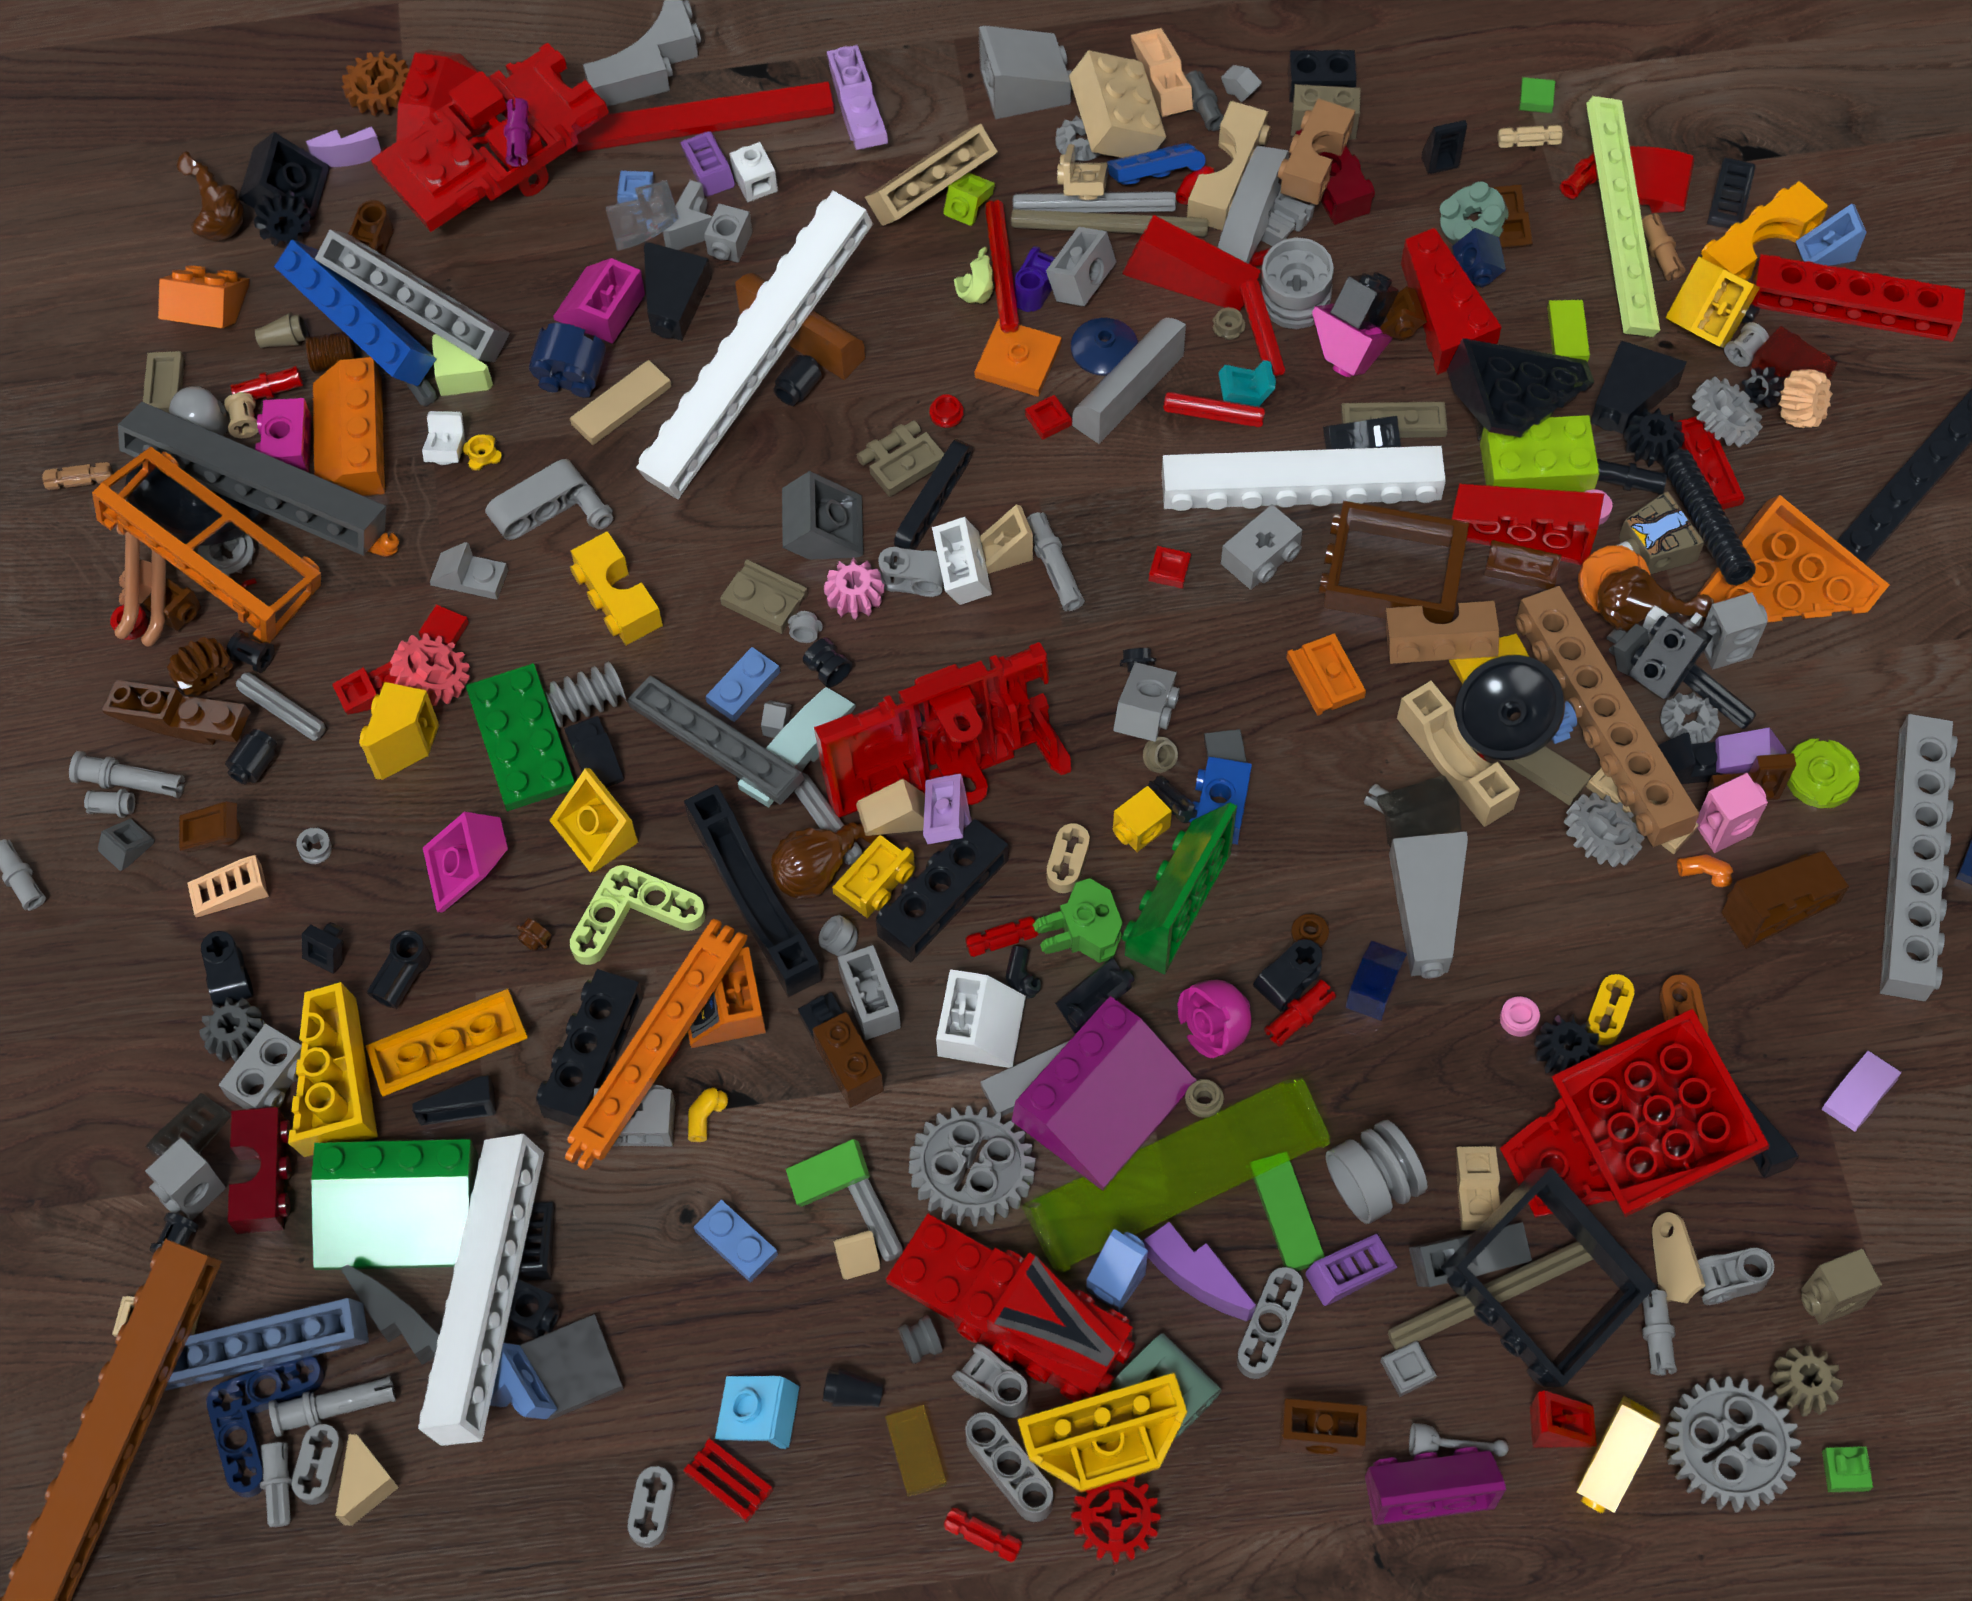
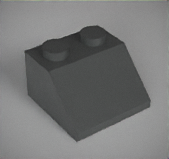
M811 471L783 487V548L809 560L859 558L862 556V495Z

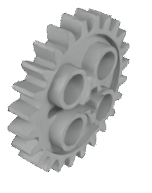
M967 1106L965 1115L961 1116L955 1108H951L950 1119L948 1120L938 1113L936 1115V1126L926 1122L924 1124V1134H916L915 1146H912L910 1149V1159L912 1160L909 1161L908 1173L914 1174L912 1175L911 1186L920 1187L918 1199L925 1200L930 1198L928 1206L930 1212L938 1207L943 1208V1220L948 1218L951 1213L956 1214L957 1225H961L965 1216L971 1218L973 1226H977L979 1216H984L989 1224H993L995 1212L1003 1218H1007L1008 1205L1019 1209L1020 1197L1027 1198L1030 1189L1029 1184H1033L1035 1173L1032 1170H1034L1035 1158L1030 1157L1032 1144H1023L1025 1132L1013 1133L1015 1124L1012 1120L1004 1125L1000 1123L1001 1112L996 1113L992 1119L987 1117L986 1107L981 1109L979 1115H973L971 1106ZM964 1139L969 1141L970 1144L961 1145L958 1144L956 1141ZM983 1140H988L980 1151L979 1163L975 1162L972 1165L979 1145ZM998 1155L1006 1160L995 1161L990 1157ZM971 1167L964 1187L959 1192L955 1191L964 1179L965 1168ZM946 1169L954 1174L942 1175L938 1171ZM983 1186L986 1187L988 1191L978 1192L974 1190L973 1187Z
M1727 1376L1722 1382L1721 1388H1719L1717 1382L1711 1378L1706 1383V1391L1696 1384L1691 1390L1693 1398L1684 1394L1679 1400L1682 1408L1674 1407L1671 1411L1670 1416L1677 1422H1669L1665 1427V1431L1675 1437L1667 1439L1664 1447L1676 1450V1453L1669 1458L1668 1464L1681 1465L1682 1469L1675 1478L1680 1480L1688 1477L1691 1480L1687 1488L1688 1493L1698 1488L1703 1491L1701 1496L1703 1504L1713 1496L1717 1498L1718 1510H1722L1726 1503L1731 1501L1734 1511L1739 1512L1743 1508L1744 1501H1746L1753 1511L1760 1506L1759 1497L1766 1504H1770L1775 1499L1773 1491L1782 1494L1787 1489L1783 1480L1791 1481L1796 1476V1473L1788 1466H1796L1801 1461V1458L1790 1451L1797 1449L1801 1445V1441L1789 1438V1435L1798 1426L1794 1423H1784L1783 1419L1789 1413V1409L1777 1411L1774 1408L1778 1399L1776 1395L1767 1400L1762 1398L1764 1386L1760 1385L1754 1392L1748 1391L1747 1379H1743L1739 1386L1734 1388L1730 1376ZM1729 1409L1741 1411L1746 1418V1424L1735 1423L1729 1416ZM1756 1425L1762 1427L1763 1430L1746 1438L1738 1448L1732 1446L1709 1463L1703 1462L1702 1457L1719 1450L1727 1440L1733 1442ZM1695 1429L1707 1430L1712 1436L1713 1443L1704 1444L1700 1442L1695 1435ZM1761 1444L1765 1446L1769 1451L1770 1459L1763 1460L1758 1458L1753 1451L1752 1445ZM1719 1464L1730 1465L1736 1472V1479L1729 1480L1723 1477L1719 1471Z

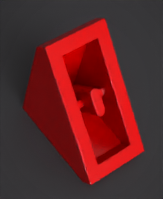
M1548 1391L1537 1393L1530 1406L1533 1447L1597 1446L1594 1407L1592 1405Z

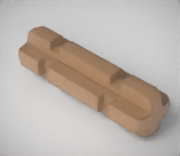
M102 462L95 463V467L87 464L62 468L63 471H59L57 468L44 471L42 479L47 490L60 489V485L70 488L93 485V481L101 484L113 474L110 463Z

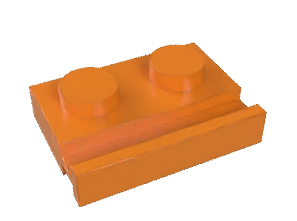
M1335 633L1302 645L1301 649L1287 651V660L1317 716L1321 715L1325 710H1334L1365 698L1366 690Z

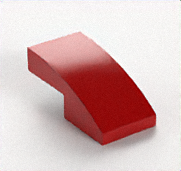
M390 662L369 673L363 667L332 684L347 715L371 710L373 699L376 694L381 693L384 682L395 684L397 677L390 675V670L393 666Z

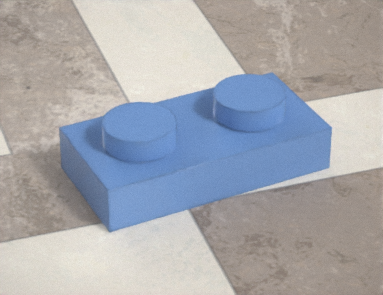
M751 647L706 695L707 703L735 722L780 673L779 665Z
M722 1199L694 1226L695 1232L750 1283L778 1256L777 1250Z

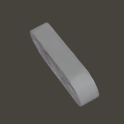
M1278 1268L1270 1274L1238 1351L1237 1366L1246 1377L1259 1379L1266 1376L1276 1359L1303 1290V1280L1300 1274L1292 1268ZM1284 1279L1291 1281L1290 1288L1295 1292L1288 1291L1282 1306L1275 1303L1279 1287L1274 1283L1282 1284ZM1265 1313H1273L1280 1318L1282 1326L1276 1332H1266L1260 1327L1259 1318ZM1259 1339L1266 1342L1261 1355V1359L1266 1363L1259 1362L1256 1367H1252L1249 1365L1250 1358L1245 1354L1252 1355Z

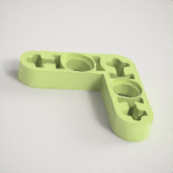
M625 865L615 866L606 874L570 939V948L574 958L579 963L585 965L597 963L605 955L630 908L686 931L695 930L703 924L706 917L703 901L694 893ZM627 878L632 888L622 886L620 890H617L615 882H623ZM634 889L638 890L637 898H635ZM654 890L662 891L666 896L661 904L653 906L645 902L646 895ZM673 898H675V902H676V906H677V907H675V906L672 905V903H673ZM690 906H694L696 914H688L684 918L679 908L688 910ZM603 907H609L615 910V916L609 922L602 923L595 919L596 912ZM592 927L594 930H596V933L593 937L595 948H588L585 952H583L580 944L589 943L593 936L591 930Z

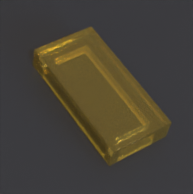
M924 1405L885 1416L907 1497L946 1486V1479Z

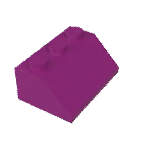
M1477 1447L1461 1448L1454 1451V1456L1439 1458L1438 1453L1435 1452L1423 1453L1414 1456V1461L1398 1463L1397 1458L1380 1459L1373 1463L1374 1466L1368 1468L1365 1475L1374 1525L1492 1510L1496 1508L1506 1491L1505 1481L1491 1451L1479 1452Z

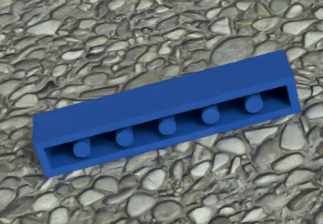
M292 239L274 267L389 375L419 386L436 361V358L356 284L315 260L319 250Z

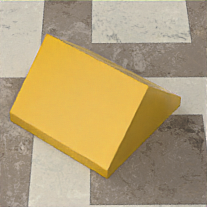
M590 768L584 769L549 820L589 872H596L638 843L632 820Z

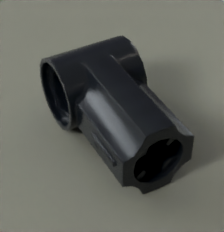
M406 930L393 937L390 943V954L367 990V994L388 1008L397 1009L416 976L425 971L430 964L431 954L419 934ZM414 947L418 948L414 956L409 958L403 957L406 950Z

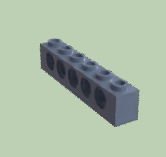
M346 1298L191 1335L185 1343L164 1391L369 1343L363 1303Z

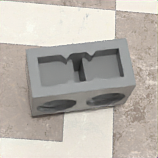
M1752 592L1712 604L1702 628L1713 636L1703 651L1712 670L1752 658L1768 622L1764 606L1757 603Z
M265 1024L220 1082L219 1087L229 1100L245 1110L279 1108L284 1101L286 1091L294 1081H298L296 1065L297 1059H300L302 1045ZM287 1054L282 1062L272 1064L276 1056ZM264 1084L260 1092L249 1095L252 1087Z

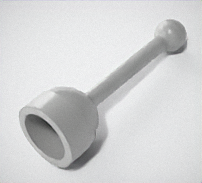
M1413 1423L1410 1429V1456L1429 1452L1436 1453L1439 1447H1477L1478 1450L1492 1451L1497 1456H1505L1509 1451V1446L1504 1440L1485 1443L1440 1438L1439 1433L1433 1427Z

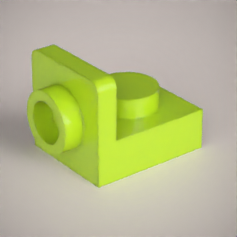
M969 172L949 185L944 215L971 226L976 221L978 207L993 195L995 183Z

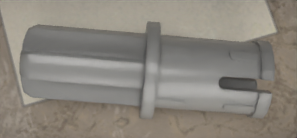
M282 1442L268 1443L261 1446L263 1482L260 1483V1488L266 1490L267 1522L269 1527H282L290 1523L288 1487L292 1486V1479L289 1478L288 1444Z

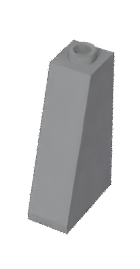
M1467 831L1395 838L1392 840L1389 858L1411 976L1422 975L1423 978H1436L1449 971L1454 952L1468 841Z

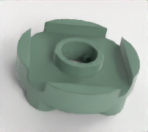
M1482 181L1457 191L1440 205V225L1446 238L1453 245L1474 228L1499 237L1503 231L1502 225L1505 222V217L1508 219V208L1501 194ZM1474 212L1482 213L1478 214L1479 219L1475 222L1471 219L1467 220Z

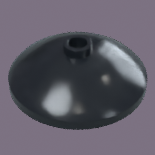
M1522 655L1501 656L1480 665L1462 684L1455 703V719L1464 740L1476 752L1496 760L1520 759L1539 751L1555 736L1560 728L1565 712V696L1556 675L1542 662ZM1516 712L1521 713L1518 720H1510L1512 714Z

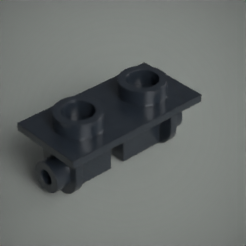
M1111 958L1055 1004L1072 1031L1076 1034L1110 996L1117 1000L1132 988L1131 983L1135 979L1127 969L1121 971L1114 958Z

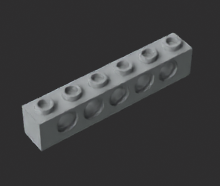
M330 229L315 257V260L478 360L495 363L510 334L505 329L347 233Z

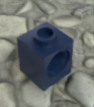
M1474 228L1452 246L1454 257L1470 281L1476 286L1484 288L1506 271L1500 238Z

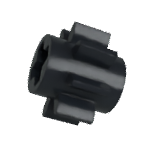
M1774 366L1766 367L1764 371L1761 368H1752V377L1741 382L1745 385V393L1750 397V400L1757 404L1758 407L1756 409L1763 408L1764 405L1768 408L1778 406L1776 399L1782 396L1780 391L1784 389L1783 382L1786 377L1776 375Z

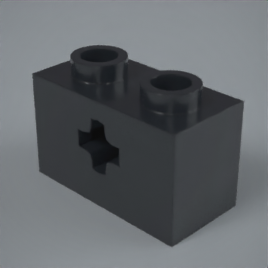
M1374 272L1373 275L1362 273V275L1348 276L1330 313L1358 330L1380 327L1400 290L1391 286L1392 280L1378 272Z

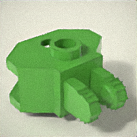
M1089 878L1075 883L1068 903L1060 905L1059 912L1037 919L1033 927L1038 934L1060 928L1064 930V933L1043 940L1040 946L1045 954L1070 948L1072 953L1080 951L1101 963L1114 958L1122 938L1121 928L1123 922L1111 891Z

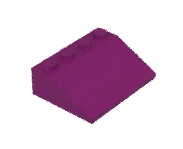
M1110 996L1018 1097L1014 1105L1012 1122L1103 1191L1185 1097L1189 1086L1197 1080L1140 1017Z

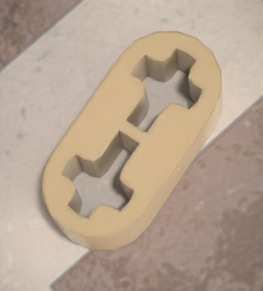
M1067 824L1059 830L1049 858L1047 883L1052 890L1058 893L1071 892L1075 883L1079 882L1089 851L1090 836L1088 831L1079 824ZM1072 836L1078 837V843L1075 844L1073 853H1068L1067 841H1070ZM1064 863L1069 864V875L1064 880H1059L1057 873L1062 871Z

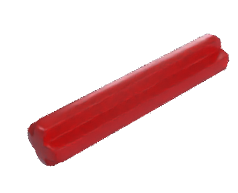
M1250 279L1240 284V292L1261 362L1263 360L1271 361L1273 375L1276 378L1285 374V367L1259 281L1257 279Z
M1174 392L1166 393L1163 406L1164 411L1254 427H1262L1265 416V409L1263 407Z

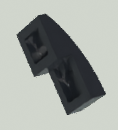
M1397 416L1323 427L1326 450L1401 447Z

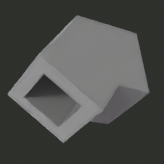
M1233 65L1221 77L1227 94L1235 95L1241 102L1250 96L1262 83L1249 68Z
M771 700L764 704L761 722L763 736L775 738L790 722L791 704Z

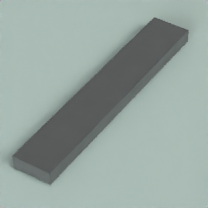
M651 675L626 700L630 708L780 805L805 779L800 770Z

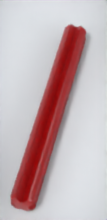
M990 200L986 203L985 211L1000 329L1004 333H1014L1019 328L1004 206L1000 200Z

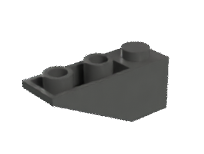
M1523 1222L1507 1225L1471 1262L1468 1268L1475 1276L1532 1261ZM1473 1233L1409 1247L1418 1287H1432L1448 1283L1447 1279L1449 1277L1441 1269V1266Z

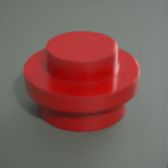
M948 394L941 395L930 406V419L939 427H954L963 419V406L956 397Z

